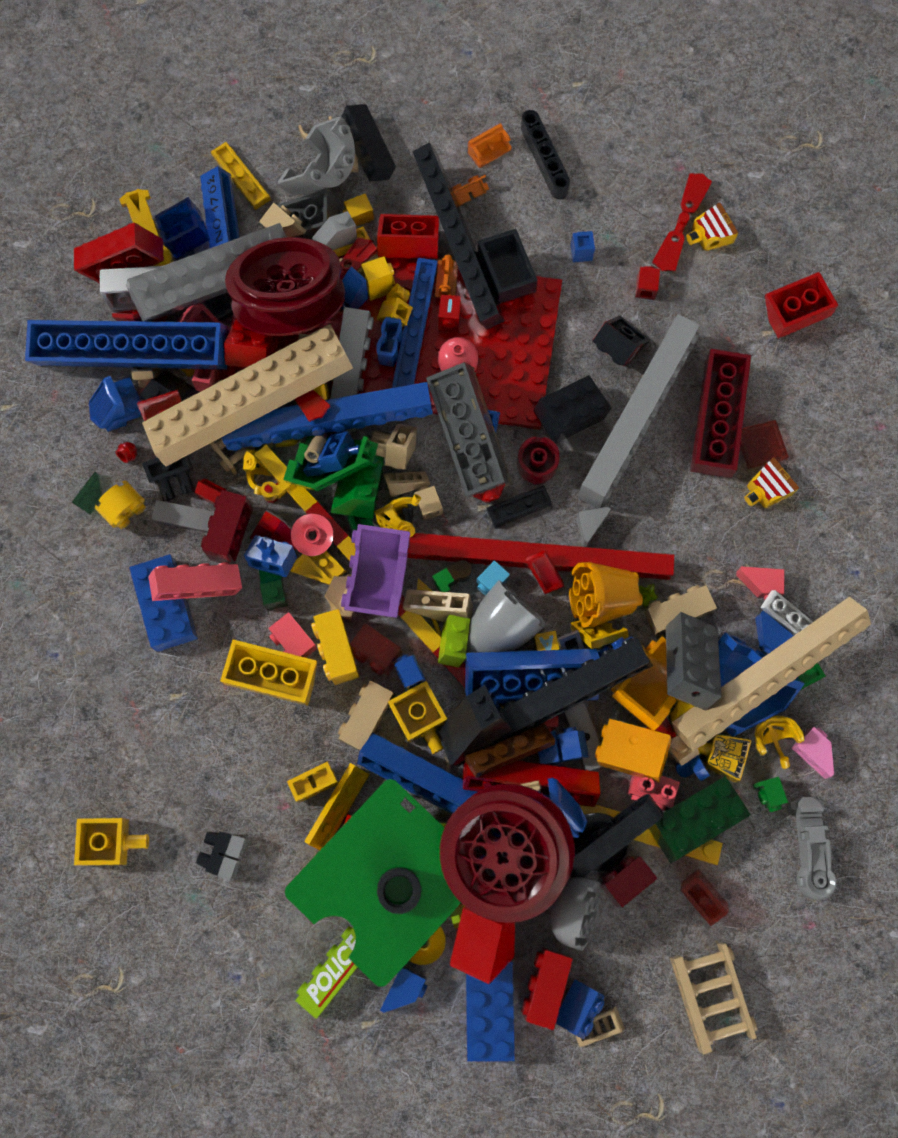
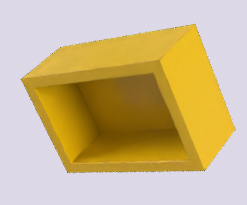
M339 609L313 616L315 623H311L316 639L321 642L317 644L322 660H326L327 663L323 665L328 681L332 680L334 685L360 678Z

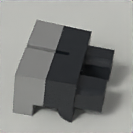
M207 831L204 843L214 847L211 855L200 852L196 864L206 868V872L229 881H234L241 861L221 855V853L242 859L249 839L221 831L219 833Z

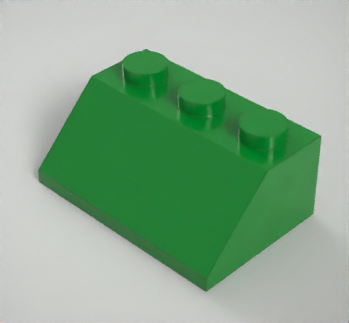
M375 455L371 465L338 481L331 513L373 519L383 474L384 457Z

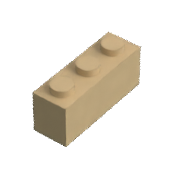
M699 585L687 589L688 593L683 595L676 593L669 596L668 601L661 603L659 600L649 604V608L644 614L654 636L666 632V625L680 612L693 616L696 619L713 613L717 607L707 586L699 587Z
M371 680L368 685L364 684L359 693L361 698L358 704L354 703L348 713L350 715L348 722H343L338 731L340 735L338 739L358 751L361 750L371 734L376 731L389 707L388 701L394 697L392 691Z

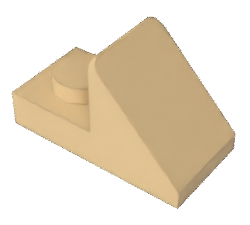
M134 367L131 372L133 380H138L140 388H144L151 379L159 376V368Z

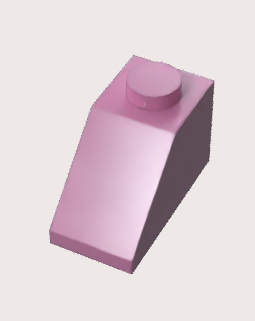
M812 727L804 733V742H796L791 749L824 779L830 778L834 775L831 742L827 739L828 736L823 730Z

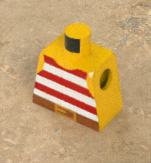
M718 203L694 220L692 225L693 232L688 233L686 239L690 245L699 242L703 250L707 251L733 244L738 231L722 204Z
M773 457L748 483L747 487L751 492L744 496V499L749 506L760 502L764 508H767L792 496L799 487Z

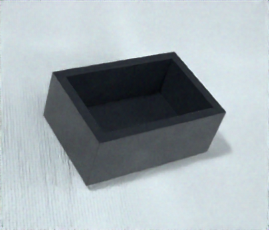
M517 229L478 241V255L498 304L536 292L538 280Z
M590 375L540 398L533 411L556 444L604 420L612 407Z

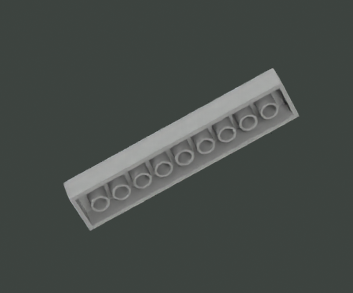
M677 314L586 476L577 498L596 508H600L602 504L607 505L624 470L627 469L633 454L636 453L643 436L646 435L652 420H654L661 404L667 397L689 353L693 350L700 335L697 333L699 324Z

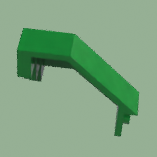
M314 435L307 436L305 444H299L295 461L289 459L283 480L289 484L318 492L371 465L379 443L372 442L365 436H363L362 440L353 439L354 446L360 445L358 454L348 458L344 469L338 472L324 473L320 476L307 477L303 471L308 462L304 453L313 437H315Z

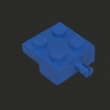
M349 431L331 434L317 459L318 462L312 463L308 461L303 471L307 477L320 476L333 471L338 472L344 469L349 457L358 454L360 445L354 446L355 443Z

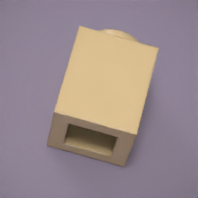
M423 486L417 492H414L422 498L418 508L423 521L443 515V508L435 486Z

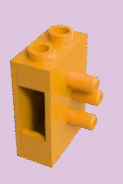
M609 719L608 725L604 724L602 729V745H598L595 752V758H597L599 766L640 778L648 777V779L651 778L654 782L660 783L672 741L671 735Z

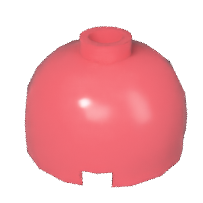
M454 337L447 340L441 346L438 353V365L441 371L463 362L474 367L476 371L478 352L470 340Z

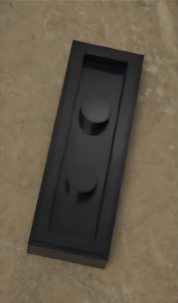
M543 485L487 507L486 510L494 528L550 507L552 502Z

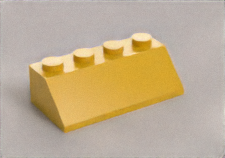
M233 639L220 682L227 686L308 706L315 681L317 660Z

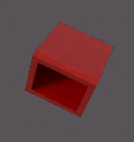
M464 907L450 966L490 984L514 958L515 922L503 923L492 921Z

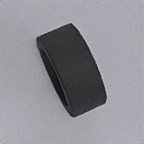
M395 867L386 871L381 876L377 887V896L380 904L385 910L394 914H403L411 911L417 906L421 898V886L418 877L412 871L403 867ZM397 876L407 878L413 887V894L410 900L401 905L390 902L385 893L388 881Z

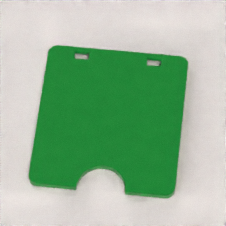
M388 779L382 783L285 888L286 898L314 925L321 919L329 916L342 917L352 925L356 940L355 946L348 958L379 987L386 986L461 904L449 888L441 868L440 842L444 827L393 779ZM404 798L415 807L410 813L400 804ZM395 867H403L412 871L418 877L421 886V898L417 906L403 914H394L385 910L377 896V887L381 876L389 869ZM397 876L388 881L385 893L390 902L401 905L410 900L413 894V887L407 878Z

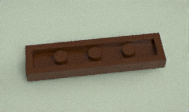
M541 724L466 756L465 761L475 778H478L554 746L555 738L546 725Z

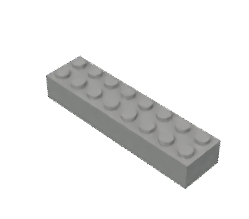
M278 223L127 279L126 287L142 321L151 322L227 293L225 276L229 266L238 256L257 244L272 239L284 238L286 235L281 224Z

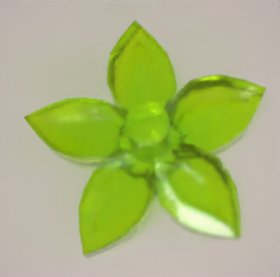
M654 583L649 584L646 588L639 586V593L642 594V603L645 607L648 606L650 600L658 598L654 593Z

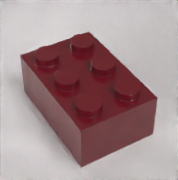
M222 490L220 496H217L215 499L214 508L216 509L214 515H211L208 520L209 530L207 536L204 535L202 538L201 547L210 561L217 563L229 562L231 565L236 563L253 508L247 496Z

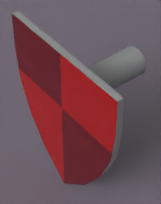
M266 510L250 538L253 539L255 535L260 537L266 536L278 542H288L293 546L294 550L296 549L291 540L292 528L282 520L281 514H273Z

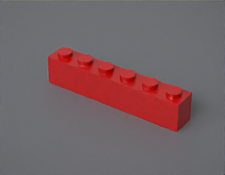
M466 761L463 768L464 790L480 791L498 784L520 785L539 781L542 789H540L541 793L550 795L548 778H555L579 805L595 807L600 796L599 772L524 761L513 762L478 778H475Z

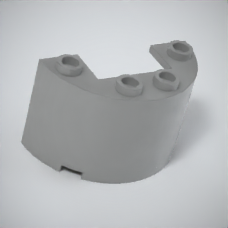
M342 116L312 127L305 141L318 155L314 161L309 163L301 175H296L291 168L286 169L277 185L290 194L306 195L335 187L347 179L354 165L355 145L350 127Z

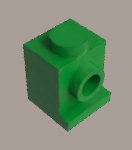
M779 776L753 784L754 788H759L758 798L760 803L765 806V809L768 808L769 812L783 809L781 804L788 803Z

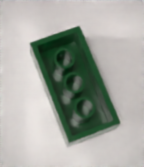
M725 776L663 812V817L651 826L649 830L669 863L672 864L751 816V814Z

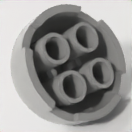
M585 877L569 879L561 894L549 907V911H551V929L560 943L581 951L588 944V939H585V937L594 928L600 905L601 895L597 894V888L600 889L601 886L599 881Z

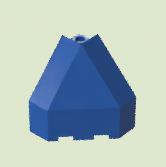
M726 632L718 641L721 687L766 656L759 650L755 651L748 647L746 642L739 637ZM797 677L794 681L781 688L776 694L763 701L758 707L753 708L742 716L741 719L725 728V730L734 737L785 711L805 683Z

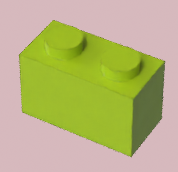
M449 614L443 623L438 657L439 664L459 668L465 660L470 626L469 618Z

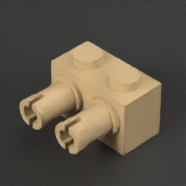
M397 424L392 434L374 431L372 442L379 443L375 455L384 457L385 466H390L394 469H406L415 450L417 427Z

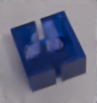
M189 197L155 215L164 246L176 258L211 240L204 225L205 222L200 209Z

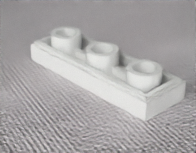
M771 590L760 607L793 635H796L813 623L812 620L776 590Z

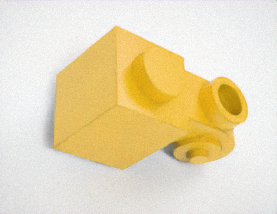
M395 284L387 294V300L383 301L377 320L383 323L386 317L401 319L402 326H406L413 308L406 303L410 292L401 285Z

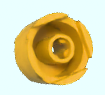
M126 480L121 481L124 485L119 487L116 484L107 490L99 499L101 502L100 506L95 505L98 513L113 528H125L131 522L129 518L134 514H141L146 509L144 505L145 499Z

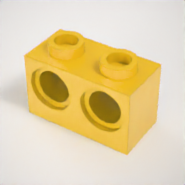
M328 761L287 781L297 803H301L339 783Z

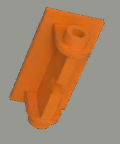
M478 175L468 179V184L462 186L459 183L452 187L459 206L471 201L468 194L470 192L474 199L487 193L489 186L486 182L483 183L482 181L486 177L485 175L480 178Z
M445 255L442 260H438L435 297L441 298V295L455 296L458 265L451 255Z

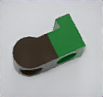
M460 560L433 575L432 581L438 591L450 592V587L458 582L468 581L472 572L471 564L465 560Z

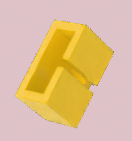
M383 256L361 264L370 300L386 296L395 284L394 270L391 263L387 264Z

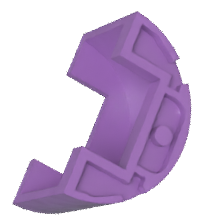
M358 524L357 530H353L352 543H355L356 549L355 556L351 555L349 568H353L352 575L347 577V594H343L341 600V607H344V610L393 618L398 617V607L401 603L407 565L410 532Z

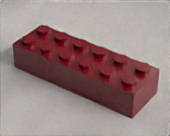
M710 349L705 359L690 472L732 478L736 473L751 355Z

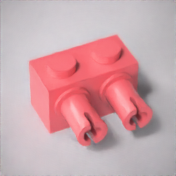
M632 775L627 794L632 796L631 800L633 801L649 794L660 809L665 811L666 808L670 809L673 807L680 782L662 776L660 783L654 782L651 778L648 779V777L640 778Z

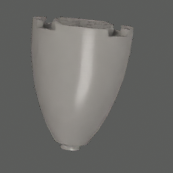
M498 580L481 601L470 621L466 653L515 651L543 629L546 622L537 612H533L534 610L519 594L507 584L503 585Z

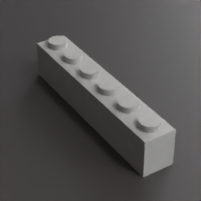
M344 307L339 342L353 369L333 379L331 399L357 395L359 391H363L364 379H361L362 371H366L367 358L364 357L365 351L370 348L371 340L368 338L369 329L372 330L374 317H371V313L367 310ZM352 428L344 431H349L350 435L353 436V432H357V429Z

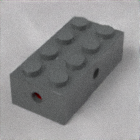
M680 612L666 625L667 695L706 710L722 697L717 628Z

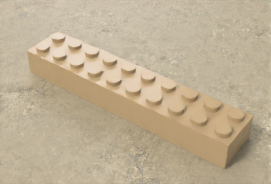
M329 324L142 422L154 454L165 466H168L353 369L332 326Z

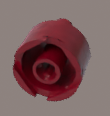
M531 437L524 441L520 446L517 458V469L522 478L534 485H539L552 479L557 472L560 461L557 445L546 437Z

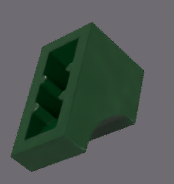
M259 570L260 589L265 608L272 610L288 606L282 576Z

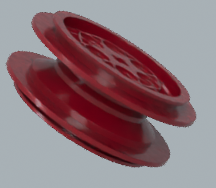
M284 237L257 244L238 256L229 266L225 276L226 289L232 298L231 306L234 317L246 329L262 335L289 336L313 330L335 316L345 299V288L340 278L341 265L338 256L325 244L311 239Z
M518 784L493 785L473 794L449 818L440 842L441 868L452 893L470 911L483 918L497 922H521L543 913L561 894L574 865V838L570 825L562 811L544 794L530 787ZM491 829H499L501 837H495ZM514 833H521L525 841L519 842L516 840ZM477 846H483L487 851V855L480 854ZM504 851L508 853L506 859L502 856ZM523 856H530L534 864H527ZM486 869H492L496 877H490ZM509 873L516 874L519 882H513L509 878Z

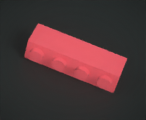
M229 562L212 566L208 563L199 564L194 567H189L187 564L179 565L175 568L158 566L148 576L152 601L233 596L242 589L238 564L230 565Z

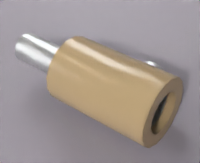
M327 433L313 437L304 453L307 461L312 463L318 462L317 459L327 442Z

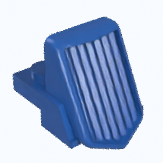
M111 376L105 377L93 396H91L89 400L90 420L100 429L106 428L107 432L126 426L127 421L142 416L137 405L141 400L130 377L117 382H113Z
M548 778L550 795L545 796L553 801L562 811L570 825L573 838L579 837L578 833L583 832L588 823L580 805L557 779Z

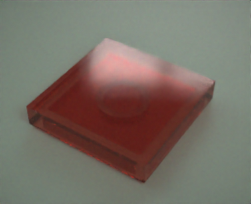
M776 420L742 428L740 447L748 469L766 465L773 457L778 462L789 458Z

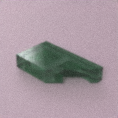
M96 472L93 473L72 501L75 506L89 515L95 510V505L98 506L100 503L99 499L102 496L100 476Z

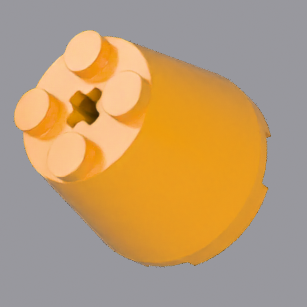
M580 562L573 568L572 575L574 576L573 587L569 588V601L574 618H578L581 621V627H595L632 614L637 609V606L642 605L643 597L639 593V577L636 572L592 562Z

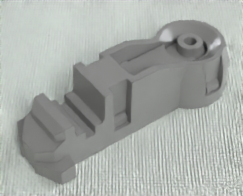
M812 796L798 797L789 802V810H795L801 868L796 878L797 886L800 892L809 899H827L834 893L837 880L835 873L831 869L830 841L825 836V830H828V826H824L821 820L822 812L825 808L824 801Z

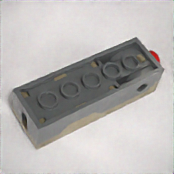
M463 362L427 377L426 379L465 496L477 498L485 503L499 499L504 487L513 483L474 367Z

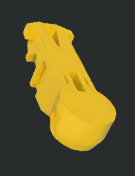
M136 189L123 195L119 200L122 207L128 208L132 222L139 224L160 237L147 200L151 199L149 191ZM164 244V261L153 266H164L174 262L170 250Z

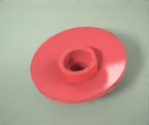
M319 514L303 515L292 526V543L304 555H320L327 551L333 542V528L330 522ZM316 532L317 537L310 539L309 533Z

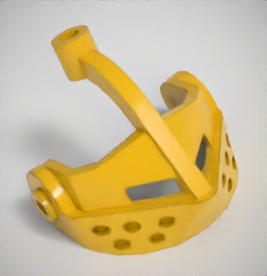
M246 448L243 458V469L246 472L247 481L250 487L254 489V494L262 495L261 486L255 483L253 475L272 476L256 459L254 454L257 451Z
M414 494L412 498L402 497L394 499L384 507L374 511L379 527L410 532V537L415 534V527L412 523L402 520L397 514L403 513L402 509L404 508L408 509V504L417 506L422 498L418 494ZM387 515L390 520H387L384 516Z
M773 716L756 726V749L760 755H765L767 753L765 745L773 742L780 758L781 767L783 769L789 768V758L784 756L778 741L789 737L794 738L797 743L804 742V733L794 720L785 716ZM772 726L783 727V730L774 729Z

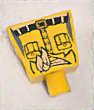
M716 735L711 738L710 743L706 742L703 746L699 747L698 751L699 754L706 756L704 761L706 768L723 777L726 776L732 782L741 781L751 740Z

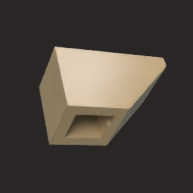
M275 203L271 205L259 221L266 228L280 223L286 237L298 236L307 231L301 226L302 221L294 214L290 216L292 213L284 205L279 207Z

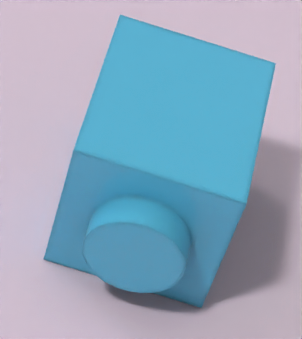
M493 561L477 578V588L486 596L498 580L504 585L509 580L510 574L496 561Z

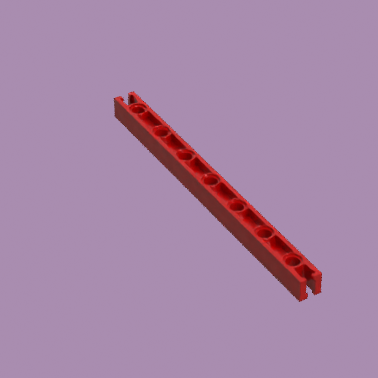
M415 533L410 537L407 557L447 562L465 560L471 564L490 565L493 561H496L500 566L529 568L526 558L546 550L557 571L572 572L576 564L592 562L636 572L639 578L670 580L674 575V554Z

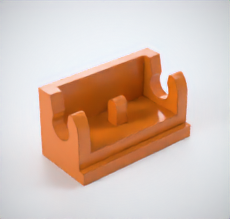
M499 123L468 141V154L476 165L481 168L509 152L512 148L509 143L511 139L502 124Z

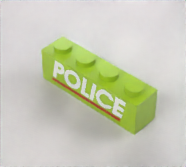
M350 925L341 935L343 941L340 945L334 944L327 952L326 956L329 958L324 965L319 963L311 974L314 977L309 984L304 982L296 992L299 996L295 1001L315 1019L320 1016L357 969V966L348 958L355 946L356 940L355 931Z

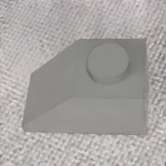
M348 211L329 217L312 237V240L323 243L332 250L354 243L357 239L356 225Z

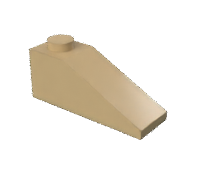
M407 590L403 609L441 622H445L449 614L469 618L471 621L473 604L470 594Z

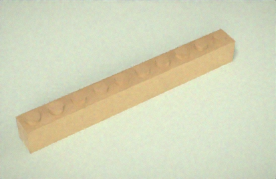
M848 597L722 686V697L708 709L703 710L694 706L673 721L672 724L677 735L692 751L703 746L711 738L723 732L725 728L741 719L742 716L753 708L758 707L767 698L776 694L781 688L794 681L808 669H811L816 663L829 656L843 644H846L858 633L864 631L871 625L868 610L851 597Z

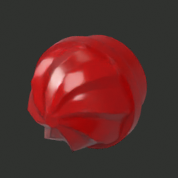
M124 442L118 445L115 453L121 461L128 463L135 460L137 448L131 442Z

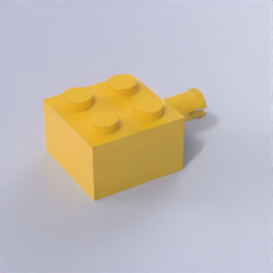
M427 681L388 701V705L409 743L421 737L427 742L432 754H436L444 749L436 730L447 721V718Z
M77 819L74 865H127L128 849H148L149 834L129 835V819Z

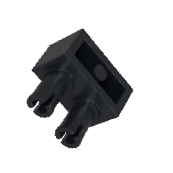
M188 455L168 466H165L159 458L142 463L149 483L158 485L163 501L176 498L169 482L172 477H177L183 495L195 491L189 476L193 467Z

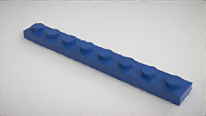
M418 258L409 300V305L413 308L408 323L404 326L392 388L415 384L438 261L424 258Z

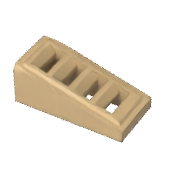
M425 471L384 474L390 497L410 492L423 486H430V481Z
M615 1006L596 1014L593 1023L597 1035L594 1036L593 1031H591L588 1035L589 1038L582 1039L576 1036L579 1047H583L623 1032L625 1028L617 1007ZM611 1015L615 1025L614 1028L611 1027L607 1016ZM599 1019L603 1020L607 1031L603 1032Z

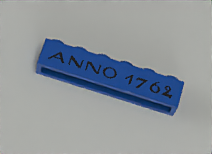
M217 166L200 176L210 248L240 238L231 174Z

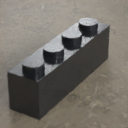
M367 104L346 105L341 116L350 127L356 156L359 158L369 182L389 180L396 165Z

